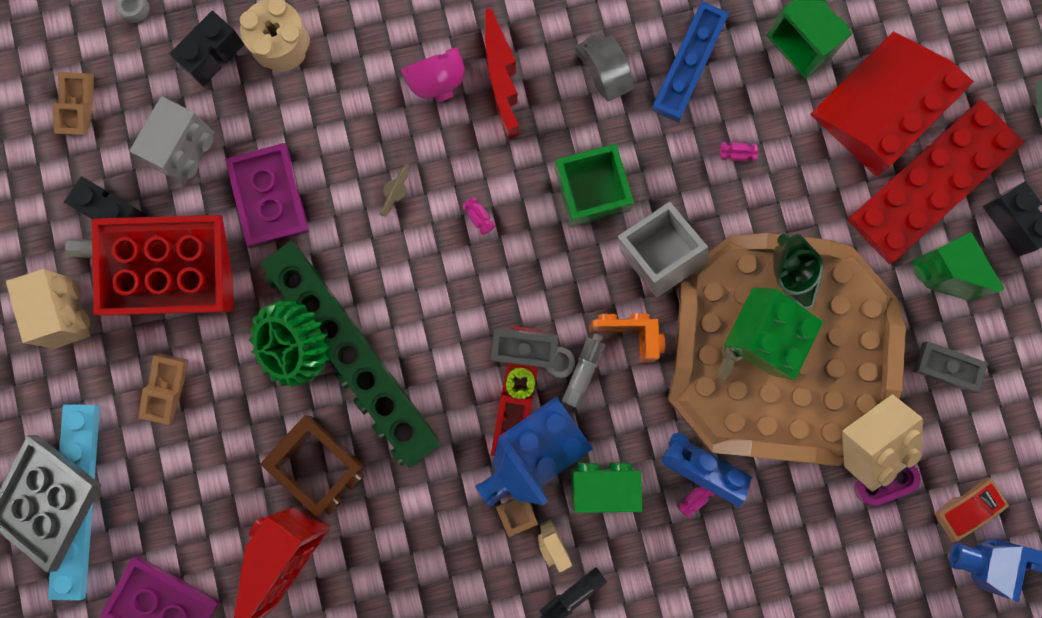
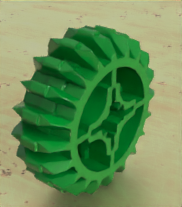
M277 301L265 306L262 310H259L257 316L252 318L254 324L249 328L253 336L248 341L253 344L254 349L251 353L256 354L258 359L256 364H261L263 374H270L271 381H278L281 386L290 385L294 387L312 381L314 377L324 370L323 364L328 360L325 352L329 346L323 341L327 334L321 333L320 326L322 323L315 322V312H307L306 306L297 305L296 301Z

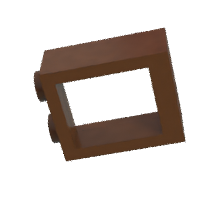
M304 415L260 463L265 470L316 517L325 512L330 515L342 502L339 496L345 489L353 490L364 478L361 472L366 467L318 421L308 415ZM311 434L349 467L347 472L319 502L281 468Z

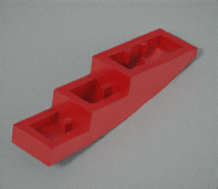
M489 8L485 10V45L489 81L497 113L509 140L519 135V124L511 109V106L518 104V93L510 78V75L516 73V60L492 9Z
M518 326L513 327V329L515 330L545 333V331L535 329H529ZM507 363L490 456H495L498 437L528 417L531 412L534 391L525 399L513 398L506 389L509 373L515 368H526L534 375L536 384L537 366ZM515 376L513 378L515 380V389L520 387L528 388L526 385L527 377L519 379Z

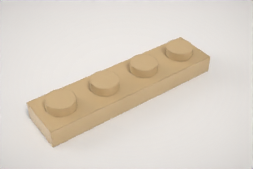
M550 519L541 524V534L538 535L539 549L547 565L550 567L555 564L560 573L572 566L568 552L552 520Z

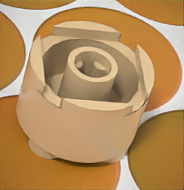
M263 0L242 13L240 16L242 41L261 66L284 72L294 69L303 62L306 57L307 48L310 45V37L299 14L290 4L284 0Z

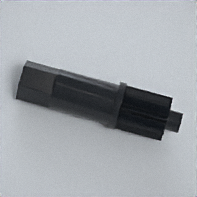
M595 567L561 595L558 594L555 599L539 610L542 614L540 618H566L569 614L573 613L574 609L607 583L606 579Z

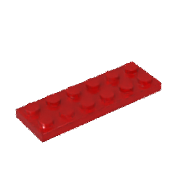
M980 99L846 220L888 264H891L1025 142L983 99Z

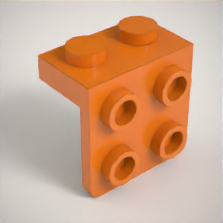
M600 314L596 320H592L589 326V333L639 332V363H653L660 359V353L665 351L664 334H659L658 319H650V314H631L630 318L618 320L617 314Z

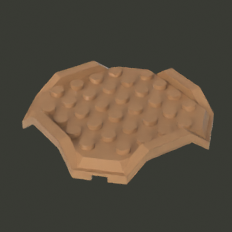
M780 234L730 235L708 253L707 265L678 283L679 316L674 370L668 402L682 419H685L696 433V436L711 453L841 466L844 463L842 430L892 394L900 399L903 388L906 325L898 298L853 247L833 240L803 237L819 253L823 262V275L814 307L807 310L824 321L796 380L769 375L745 358L734 362L732 372L725 381L719 380L717 377L723 359L722 346L752 288L777 289L789 297L778 285L773 269V254L775 247L779 246L777 239Z

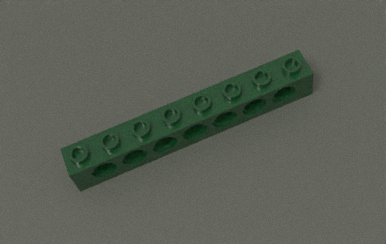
M290 241L263 260L260 264L266 272L262 275L273 289L278 287L284 295L280 299L281 302L296 301L297 305L307 306L311 299L318 298L320 306L315 312L314 320L315 322L322 323L320 326L321 333L324 334L325 327L328 324H337L338 332L336 336L331 339L326 337L323 339L324 343L329 346L325 352L328 357L326 363L332 362L338 370L335 374L337 380L345 389L350 387L357 397L353 401L364 415L366 413L371 415L375 421L372 427L376 434L382 440L387 438L394 449L390 452L400 466L406 464L408 468H411L443 445L301 249ZM300 274L301 283L299 286L290 288L289 279L291 276ZM348 348H354L357 354L355 361L351 364H345L342 359L343 352ZM371 372L375 377V384L371 389L364 390L360 384L361 377L365 373ZM389 397L394 403V409L391 414L384 416L379 411V403L382 399ZM403 423H408L413 429L411 439L406 442L400 440L397 436V429Z

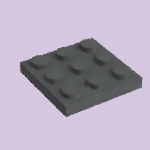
M27 435L0 488V534L45 572L58 571L102 485L38 435Z

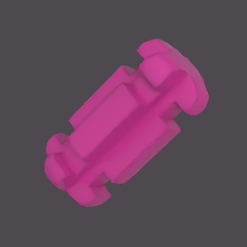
M723 142L720 146V157L722 160H726V158H730V161H747L751 159V162H754L758 157V147L753 143L749 146L748 143L731 142L728 145L726 142Z
M474 197L463 204V210L468 211V217L476 228H480V233L485 235L495 225L493 221L490 222V216L481 204H477L478 200Z
M702 486L699 488L695 487L683 498V503L679 502L677 504V507L684 516L690 518L693 511L697 512L709 501L708 497H714L715 494Z

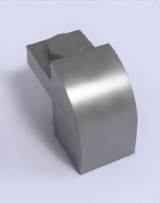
M602 33L589 36L583 42L575 45L577 56L591 71L595 89L607 102L635 89L626 57L612 35L605 37Z

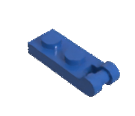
M672 434L669 441L670 449L665 451L662 463L667 468L739 507L745 501L752 477L690 443L688 437L684 434Z

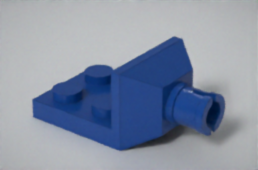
M556 396L498 437L493 461L496 472L475 487L482 499H486L485 503L489 507L495 505L494 503L510 493L515 500L544 505L548 502V499L541 485L586 455L593 448Z
M991 538L977 544V548L955 543L949 556L950 566L954 569L971 572L970 577L980 589L1017 602L1020 600L1026 568L1042 573V551Z

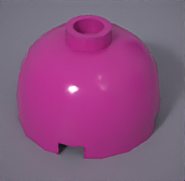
M456 47L447 50L442 55L436 54L401 69V72L408 87L416 96L423 99L435 97L438 103L454 96L452 90L461 85L465 68L459 49Z

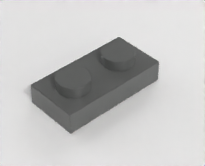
M495 327L491 361L555 369L559 335Z
M927 341L922 342L913 372L972 393H979L988 362Z

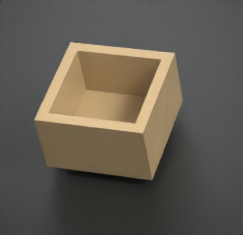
M41 269L6 281L23 343L56 349L91 337L88 329L90 327V319L83 310L80 301L82 291L79 284L73 278Z
M892 394L842 430L844 467L872 492L881 485H889L896 478L897 473L906 467H913L921 459L923 418Z

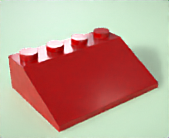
M893 31L810 115L869 171L878 176L888 169L974 81L951 60Z
M222 215L92 219L94 315L124 316L234 312V282Z
M301 505L290 509L287 508L284 511H278L275 514H269L265 519L260 517L248 533L252 538L245 547L234 618H262L274 610L331 526Z

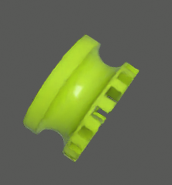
M520 367L515 368L509 373L506 389L513 398L525 399L534 391L535 378L530 370ZM515 376L519 379L527 377L526 385L528 388L520 387L515 389V380L513 378Z

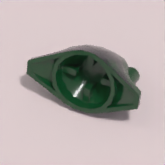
M781 234L777 239L779 246L775 247L773 254V269L776 281L793 301L806 310L814 307L823 275L822 258L800 234L791 237L787 234Z

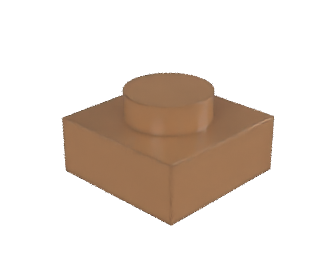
M514 498L496 506L508 537L538 525L529 502L518 501Z

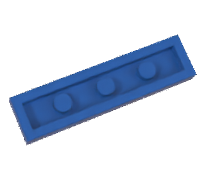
M701 1L652 106V111L676 122L680 121L729 12Z

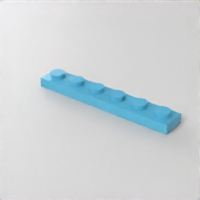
M63 404L59 452L95 479L100 405ZM93 503L58 571L50 572L48 600L80 601L86 598Z

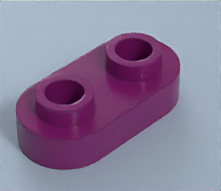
M915 466L906 467L900 471L903 474L902 482L898 483L895 478L889 485H881L872 494H868L866 486L857 479L854 486L855 494L865 504L881 505L914 492L920 485V473Z

